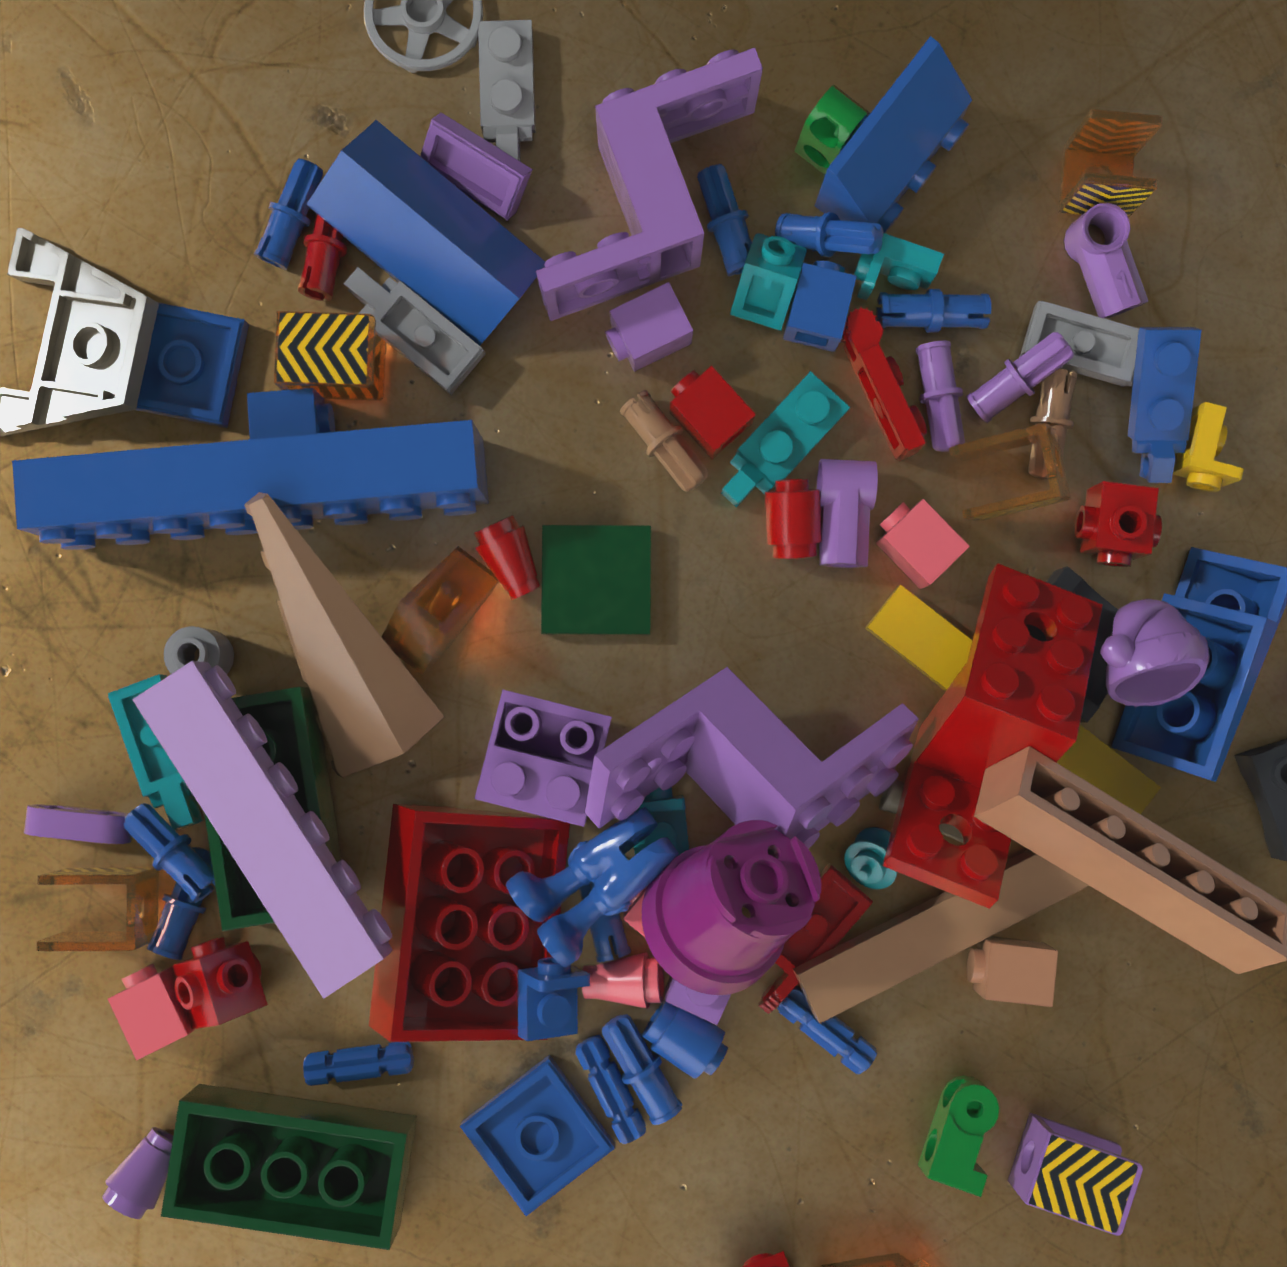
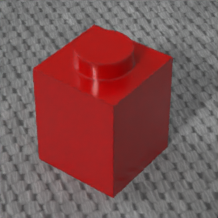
M712 365L701 375L695 370L691 371L671 390L675 398L670 402L669 413L712 460L752 425L756 416L752 409Z

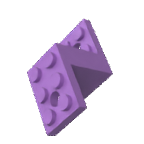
M755 48L741 53L737 50L721 52L711 58L705 66L686 72L685 69L669 71L660 76L653 85L634 91L632 88L617 90L605 97L603 103L595 105L598 148L631 236L629 237L627 232L612 234L598 242L597 249L578 256L573 251L558 254L544 263L545 268L536 271L542 300L550 321L700 267L704 231L670 143L755 113L763 71Z
M726 667L594 755L585 814L599 829L615 817L618 820H624L641 806L644 797L659 787L661 790L671 788L686 772L735 825L749 820L768 821L778 825L775 830L781 832L789 839L796 836L809 849L819 838L820 833L818 831L832 822L835 826L841 825L857 810L860 805V799L870 792L873 796L877 797L892 785L899 774L895 770L896 765L909 753L913 746L909 738L919 718L902 703L821 762Z

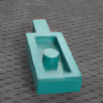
M810 371L737 449L736 455L730 461V464L738 472L723 487L721 494L737 508L755 487L764 495L765 492L770 491L772 488L776 489L775 480L786 479L848 412L850 406Z
M158 674L108 693V698L143 797H149L153 808L164 806L171 827L174 830H180L203 821L198 802L132 700L167 677L166 675Z

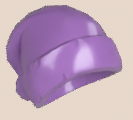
M1153 599L1132 601L1119 608L1114 617L1112 636L1105 640L1100 652L1103 659L1107 662L1106 688L1110 698L1127 706L1133 705L1135 707L1143 705L1154 706L1180 698L1200 682L1206 672L1209 661L1206 637L1201 635L1196 627L1188 623L1175 607L1167 602Z

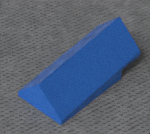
M377 120L341 150L307 202L308 207L393 279L404 283L479 346L537 277L536 271L545 267V261Z
M1191 547L1175 595L1164 593L1162 601L1175 607L1188 623L1196 627L1200 634L1206 637L1209 649V661L1206 672L1193 689L1178 699L1154 706L1143 705L1135 707L1133 705H1125L1111 748L1216 782L1287 604V567Z

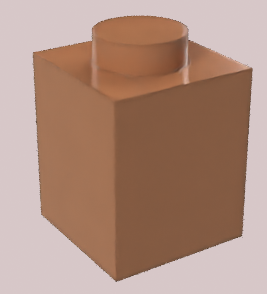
M990 936L979 942L977 949H970L967 960V978L969 982L973 983V990L985 1000L1053 1007L1058 950L1044 942Z

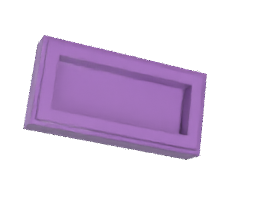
M441 112L431 119L420 157L463 193L506 220H509L517 212L533 169Z

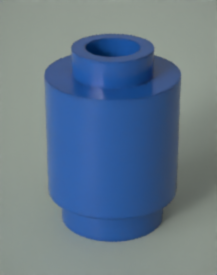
M665 999L658 1006L642 1033V1037L652 1043L650 1047L652 1051L694 1079H697L703 1071L711 1076L723 1061L728 1047L722 1043L725 1035L724 1030L705 1019L666 1002Z

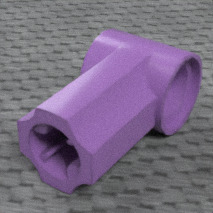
M1101 203L1090 208L1069 226L1064 238L1065 250L1070 258L1079 263L1097 315L1104 319L1125 313L1148 302L1127 242L1131 229L1129 218L1124 210L1111 203ZM1089 224L1096 225L1102 230L1105 238L1104 245L1097 244L1092 240L1088 230Z
M820 459L817 474V489H820L822 542H820L819 546L820 566L836 568L868 566L870 510H873L875 506L878 483L876 461Z

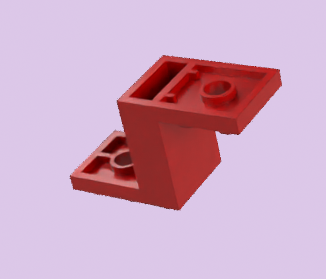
M996 564L988 577L967 663L918 730L882 866L989 909L998 901L1011 838L974 817L985 769L1029 746L1057 763L1077 741L1103 604L1002 564ZM1026 625L1038 627L1045 634L1047 641H1039L1033 638ZM949 824L957 828L962 834L964 844L954 845L946 841L939 825Z

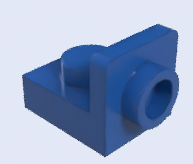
M553 957L539 959L538 967L519 969L518 1036L525 1041H534L578 1034L577 988L590 986V973L572 965L563 967Z

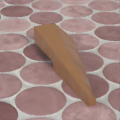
M257 493L244 505L247 513L253 517L263 547V551L260 553L265 567L271 571L280 600H277V604L302 679L309 686L318 713L315 718L319 730L325 734L333 758L330 761L332 769L338 776L344 778L405 754L445 716L272 498L266 493Z

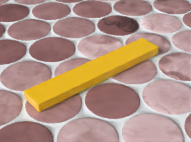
M902 585L897 586L865 627L867 631L945 692L967 663L972 640ZM1079 725L1077 741L1057 761L1062 767L1140 815L1161 789L1159 785L1082 725Z

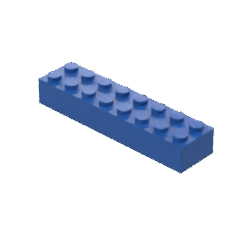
M473 420L12 461L17 529L38 535L40 543H61V549L66 550L95 548V539L101 538L116 539V544L119 545L145 544L150 542V534L157 533L170 534V538L173 540L200 539L205 537L204 529L213 528L225 529V534L227 535L255 534L258 532L253 517L247 513L244 504L259 492L266 493L272 498L296 530L313 528V519H334L335 525L342 526L359 525L368 522L367 515L385 513L389 514V520L405 521L422 518V510L442 508L446 516H461L476 513V505L489 504L484 440Z

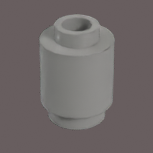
M195 626L184 627L173 633L166 642L164 662L171 674L189 662L195 661L197 648L200 652L199 662H208L211 667L218 665L226 674L232 668L234 661L233 647L228 638L218 631Z

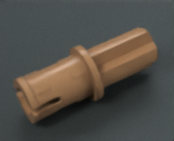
M1058 369L1041 381L1036 416L1030 418V424L1038 425L1043 423L1053 430L1034 434L1028 467L1029 474L1033 477L1057 479L1060 475L1067 429H1073L1074 422L1070 420L1073 392L1078 375L1075 371Z
M647 390L637 394L639 401H636L634 397L630 398L621 407L620 413L623 417H626L647 444V455L649 457L656 456L683 491L688 492L701 485L709 475L708 470L681 437L683 433L681 426H673Z

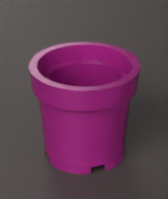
M749 820L738 823L710 844L689 849L675 857L647 886L642 902V926L645 939L657 962L673 979L700 993L728 995L750 987L774 965L783 950L785 942L811 919L815 902L819 900L821 893V878L816 861L807 846L796 836L789 839L781 832L775 830L778 825L768 821ZM742 907L749 910L750 918L743 915Z

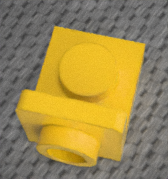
M1204 402L1192 408L1189 440H1186L1185 453H1175L1176 459L1173 475L1188 478L1186 485L1191 488L1218 492L1221 487L1242 480L1243 468L1214 461V458L1221 453L1227 439V426L1223 425L1227 407Z

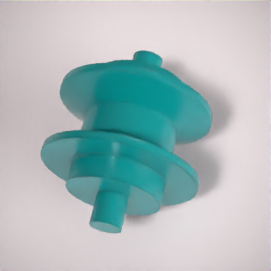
M878 827L866 828L857 835L854 843L846 850L844 861L849 874L865 887L871 889L887 888L895 881L897 873H899L882 866L891 835L890 831Z

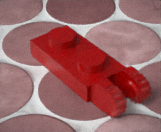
M854 308L853 312L850 311L846 318L841 342L845 344L843 348L895 460L898 459L900 462L917 454L926 444L923 437L927 434L926 424L919 409L915 405L908 406L900 389L904 385V380L897 362L892 356L885 357L879 345L884 330L880 322L876 321L877 316H874L873 311H869L868 308Z
M830 863L820 873L821 893L819 900L815 902L811 919L785 942L783 950L775 962L785 973L766 989L761 997V1001L758 1003V1006L767 1014L772 1013L794 987L799 984L793 968L833 949L873 903L865 893Z

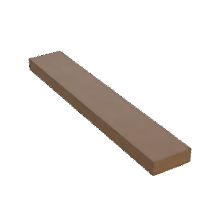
M1028 849L1007 860L999 899L990 909L945 891L793 968V971L814 1017L819 1023H822L1071 896L1089 885Z

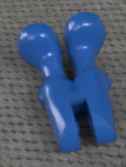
M646 807L634 812L628 818L611 825L590 841L579 842L568 858L569 866L561 872L550 877L539 878L529 872L522 871L516 873L506 882L509 894L517 906L529 918L537 922H543L551 916L563 902L581 887L587 886L592 882L594 883V887L586 898L565 913L553 916L537 929L538 936L544 947L563 967H568L579 959L583 950V938L597 919L603 914L610 917L626 912L631 905L630 901L647 887L679 854L668 837H663L645 847L630 860L627 859L625 853L648 837L658 825Z

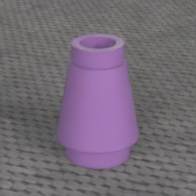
M152 1127L149 1134L143 1138L106 1179L105 1182L108 1188L102 1198L110 1207L134 1219H141L147 1209L155 1208L168 1174L173 1135L160 1128Z

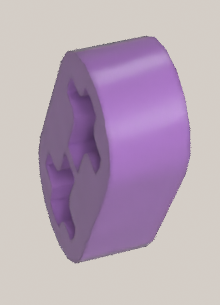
M27 805L24 834L107 844L131 843L132 835L124 828L125 817L129 813L60 805Z

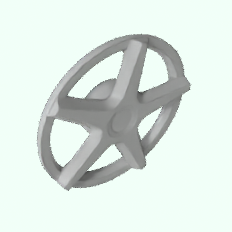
M365 0L364 22L373 45L390 62L411 73L433 71L452 65L460 60L471 48L476 46L478 40V21H483L482 0H472L473 19L470 29H467L447 15L446 8L453 0H401V4L398 6L382 9H373L374 0ZM375 25L406 26L409 30L406 55L403 56L386 45L379 36ZM434 32L460 43L445 55L432 59H422L428 38Z

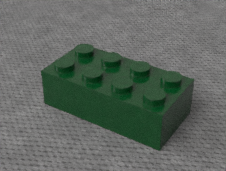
M300 686L232 698L243 716L247 713L250 714L264 731L267 743L262 745L274 765L281 762L291 773L298 786V791L293 795L305 813L312 811L321 820L330 837L325 844L336 862H339L342 859L323 737L315 718L318 713L309 687ZM205 814L222 931L275 923Z
M198 1084L179 1100L161 1217L390 1250L401 1226L417 1116Z

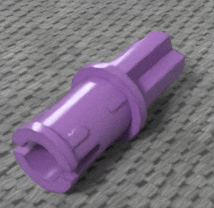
M1053 332L1014 362L1010 359L1004 362L1006 365L1005 369L966 397L984 422L988 423L994 416L1025 393L1032 396L1035 393L1033 387L1073 358V350L1061 334Z
M946 340L925 343L915 349L918 355L924 394L919 396V401L926 404L932 446L935 451L940 452L959 449L955 445L965 443L958 397L963 395V390L960 387H956L950 350L951 342Z

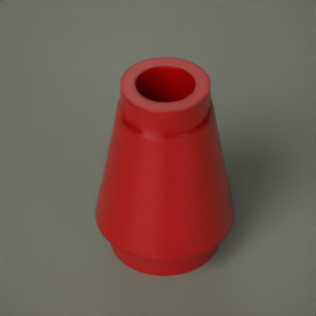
M514 515L474 532L479 546L475 547L476 551L505 591L508 592L511 600L532 592L541 586L536 577L537 572L524 525L518 526Z

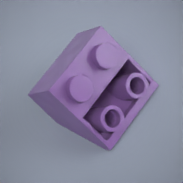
M502 689L474 799L584 827L588 818L585 814L594 755L605 748L612 717Z

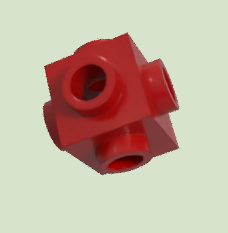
M1103 481L1087 489L1085 506L1082 505L1079 508L1075 521V536L1081 539L1080 553L1098 555L1097 564L1111 567H1131L1132 560L1151 555L1152 548L1158 545L1162 533V518L1160 515H1156L1159 488Z
M224 936L192 946L193 957L173 965L176 975L174 985L176 997L181 1006L186 1009L192 1029L218 1026L268 1005L260 981L262 975L261 965L256 955L251 951L249 941L226 945Z

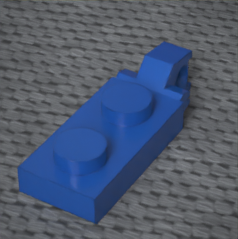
M1140 327L1138 330L1127 436L1132 439V452L1142 453L1139 476L1144 477L1148 483H1171L1176 459L1175 453H1185L1186 440H1189L1202 332L1201 329L1196 327Z

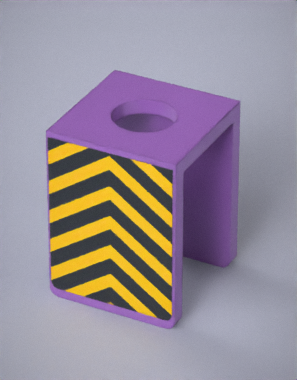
M1030 1113L1008 1182L1027 1205L1119 1236L1123 1233L1143 1167L1137 1161L1121 1156L1122 1148L1116 1142Z

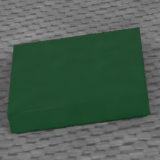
M542 525L541 634L650 635L651 526Z

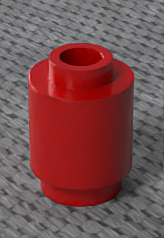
M808 479L775 480L776 490L765 492L767 544L773 545V558L793 559L817 556L816 543L822 542L820 489H809Z

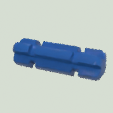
M795 986L780 1005L777 1006L781 1015L793 1024L799 1021L801 1023L799 1029L835 1057L839 1053L842 1056L841 1063L855 1074H861L866 1071L875 1060L877 1055L876 1048L862 1036L858 1039L854 1038L855 1031L837 1016L819 1023L812 1013L802 988L799 986Z
M595 1035L585 1039L576 1046V1056L583 1070H589L588 1080L607 1118H613L611 1126L619 1142L627 1144L637 1140L646 1133V1123L639 1109H633L634 1099L627 1085L623 1083L622 1075L615 1061H609L610 1051L603 1037Z
M410 1042L388 1043V1046L383 1049L381 1044L337 1049L334 1055H330L329 1051L313 1052L304 1058L303 1071L305 1082L307 1085L315 1086L329 1084L332 1078H335L337 1083L378 1078L386 1071H388L389 1076L408 1074L414 1066L413 1049Z

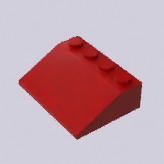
M393 804L381 915L392 933V939L388 942L393 951L375 965L369 1027L390 1042L524 1040L518 1036V970L538 967L539 959L552 957L542 944L537 929L553 916L561 914V906L543 922L534 921L514 902L506 887V882L516 873L522 871L529 872L539 878H545L564 870L566 867L570 823L542 816L441 806Z

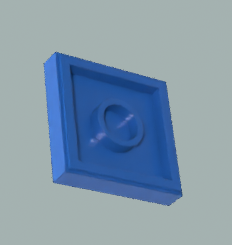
M159 303L136 410L227 428L249 324L244 319Z
M548 1055L465 1118L460 1124V1128L525 1216L529 1215L615 1149L613 1139L551 1055Z

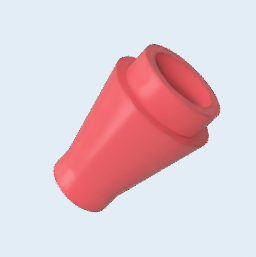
M647 952L597 965L583 966L582 970L590 973V986L582 987L584 999H599L649 1009L651 1003L663 1002L664 969L655 957L649 958Z

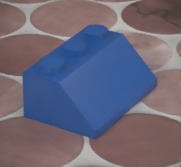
M929 37L827 168L814 205L821 212L836 213L840 220L878 223L886 234L904 209L898 204L901 197L908 188L918 193L937 167L930 161L941 146L949 152L969 126V123L962 118L972 98L942 46L934 38Z

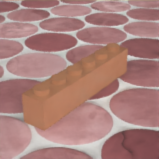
M1030 746L985 769L974 817L1236 974L1287 961V905Z

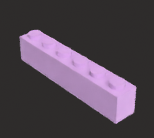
M191 661L132 700L324 999L382 961L393 951L388 942L392 939L391 930L382 915L376 909L368 911L356 893L361 889V885L352 868L344 860L336 862L327 848L325 842L330 837L321 820L312 811L305 813L293 795L298 791V786L291 773L281 762L274 765L262 745L267 743V738L258 722L250 714L247 713L243 716L231 698L236 694V689L230 678L218 665L211 667L208 662Z

